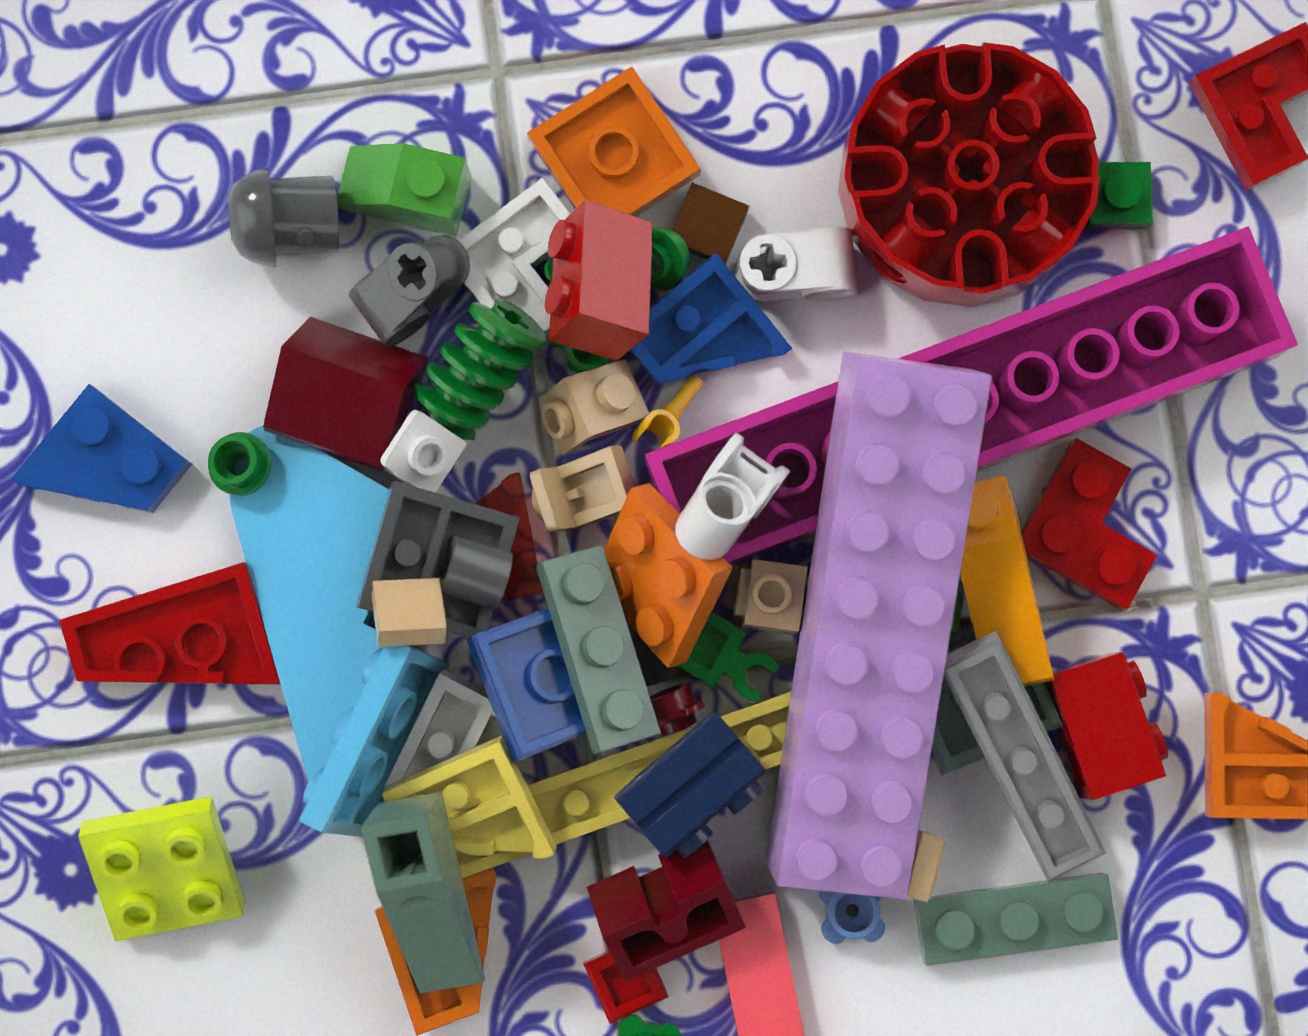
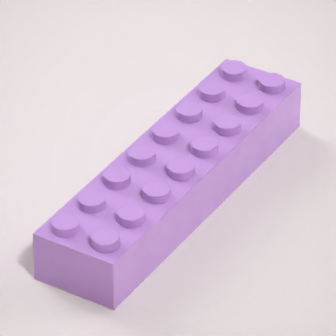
M843 352L766 854V863L777 886L907 900L992 378L990 374L967 368Z

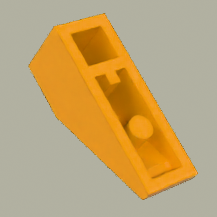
M1006 475L975 482L960 575L976 639L995 630L1024 686L1055 680L1017 510Z

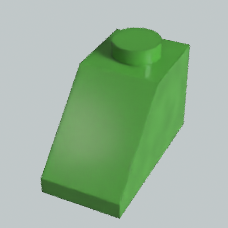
M405 143L350 146L337 195V208L457 237L472 176L466 158Z

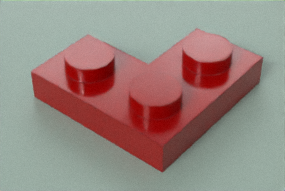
M1306 22L1195 75L1189 82L1246 191L1301 165L1308 159V155L1281 107L1308 93V25Z
M1075 438L1069 443L1021 530L1026 555L1031 561L1121 611L1128 610L1158 554L1107 527L1102 522L1132 468Z

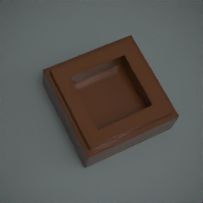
M692 182L672 231L684 239L689 253L706 260L713 254H718L726 264L750 206Z

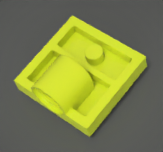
M212 796L82 821L78 838L115 941L243 916L245 900Z

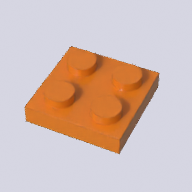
M633 66L527 132L529 142L574 210L584 200L636 217L700 176L701 168Z
M650 483L630 488L604 551L628 626L668 668L687 662L733 567L723 557L714 560H704L689 554L680 545L676 537L675 525L680 513Z

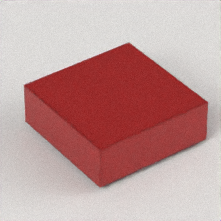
M609 950L583 963L609 1024L669 997L657 968L625 982Z

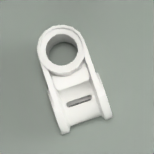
M824 227L804 232L756 236L746 243L742 250L740 258L735 265L734 276L755 302L765 303L802 299L807 301H829L858 294L852 229L846 227ZM758 257L766 258L768 267L778 268L771 281L763 280L761 270H751Z
M737 432L712 463L675 525L676 537L680 545L689 554L699 559L714 560L724 556L751 519L758 517L790 472L783 465L774 468L743 446L744 437Z

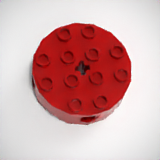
M983 42L981 46L958 44L945 48L944 44L915 52L876 81L853 120L844 143L838 194L847 227L852 229L853 242L881 277L923 301L973 307L1020 294L1054 268L1060 259L1069 253L1097 206L1100 176H1098L1099 158L1094 144L1097 138L1089 110L1057 70L1014 46ZM970 168L977 176L975 180L972 179L967 183L958 174Z

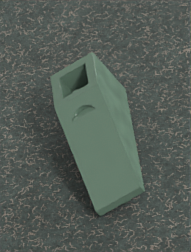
M442 791L377 803L361 826V831L377 896L420 994L483 983L485 975Z

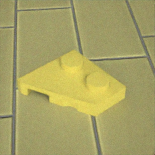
M503 735L386 786L381 793L386 802L442 791L455 850L462 851L466 855L493 856L495 851L533 853V858L545 859L554 855L557 848L517 763L512 761Z

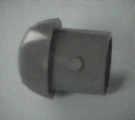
M266 167L242 176L233 184L228 197L231 240L238 253L244 258L261 265L276 267V255L339 252L338 209L333 175L270 179L269 170Z

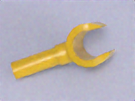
M691 375L663 410H652L642 420L632 434V441L635 443L644 431L647 430L654 432L659 437L661 446L658 449L673 444L680 434L678 420L682 416V412L703 386L702 380L695 375Z

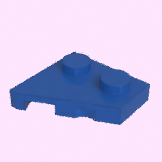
M713 254L650 306L649 334L630 351L653 380L660 384L686 378L690 375L737 366L746 362L785 355L792 347L718 254Z
M88 384L11 479L18 485L26 488L40 489L153 513L191 467L192 463L100 390Z

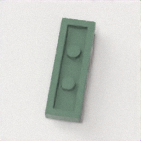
M603 545L545 560L536 565L592 753L597 754L660 734L659 725Z
M1105 873L1059 878L1049 882L1045 880L931 896V900L928 899V902L914 899L922 960L926 966L1118 940L1109 876Z

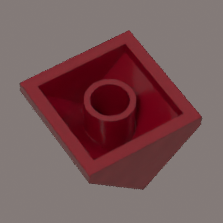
M309 317L281 346L264 419V431L384 472L386 467L381 464V457L406 419L415 397L412 387L416 382H421L429 362L428 357L394 345L386 348L380 340Z

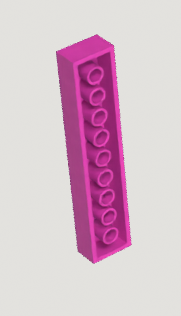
M1249 226L898 359L973 369L992 375L976 471L978 472L1275 359L1298 346V343ZM838 381L645 454V465L654 488L680 514L702 482L712 463L736 432L744 437L743 446L771 466L778 468L783 465L790 470L758 517L751 519L730 550L722 556L730 565L816 533Z

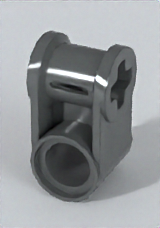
M449 235L433 236L423 243H404L395 248L374 271L362 278L350 290L348 296L386 348L395 346L422 328L430 319L431 314L459 287L463 286L470 271L469 255L464 245Z

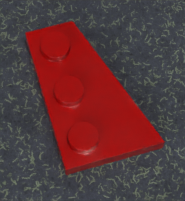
M246 562L59 620L75 678L78 682L281 685Z

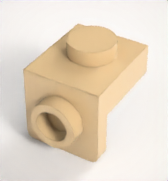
M626 359L565 377L538 399L542 410L544 427L548 434L554 438L560 453L563 455L575 451L590 440L640 424L649 414Z
M622 445L609 446L558 467L540 468L530 472V480L533 486V507L538 517L545 523L549 533L578 530L620 514L630 488L635 487Z

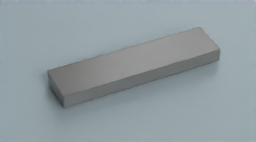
M994 630L948 653L943 676L1047 881L1049 882L1106 854L996 631Z

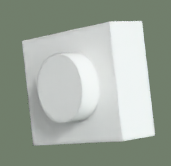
M413 410L381 457V464L386 467V471L403 482L436 493L467 443L424 413Z

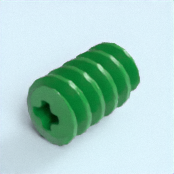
M501 299L495 300L492 308L480 303H472L469 307V313L480 324L478 328L466 323H458L455 326L454 332L465 346L462 348L448 342L443 343L440 348V352L445 360L451 364L448 368L436 362L429 363L426 367V373L437 385L434 387L424 382H416L412 387L414 396L423 404L427 414L441 426L465 440H475V429L484 427L489 421V409L493 410L499 407L504 399L503 390H508L517 383L519 376L517 370L527 368L532 362L533 354L531 349L537 350L546 343L547 336L531 316L521 308Z

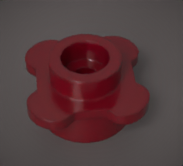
M688 682L669 687L650 696L662 736L679 732L695 724L697 719L694 713L705 707L701 696L694 697Z

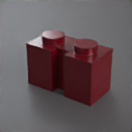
M708 840L684 859L677 850L666 859L659 854L658 857L662 867L645 875L639 876L635 867L632 866L587 886L602 938L625 982L746 928L726 877Z

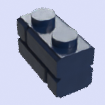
M712 711L614 795V798L665 859L675 850L684 859L713 835V831L708 827L707 823L725 807L733 815H736L764 791L757 780L766 773V770L718 713Z

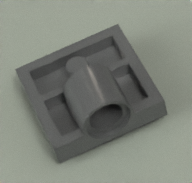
M392 481L356 607L374 612L372 603L373 581L439 578L447 627L446 633L468 639L473 635L487 631L493 611L501 602L508 583L513 554L510 551L520 517L398 481Z

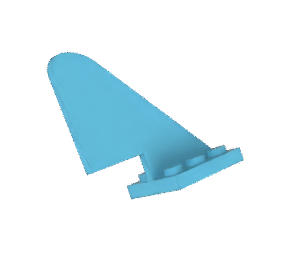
M260 426L249 433L258 437L267 445L272 457L270 475L265 484L256 492L246 496H233L230 494L229 496L234 521L309 782L303 796V803L306 807L299 821L321 833L363 837L361 826L377 803L384 802L381 793L385 789L384 786L439 673L443 670H448L450 664L409 645L378 647L376 629L368 626L373 612L356 607L390 489L318 449L266 432L263 426ZM248 455L241 457L236 462L235 473L237 476L242 475L247 470L250 463Z

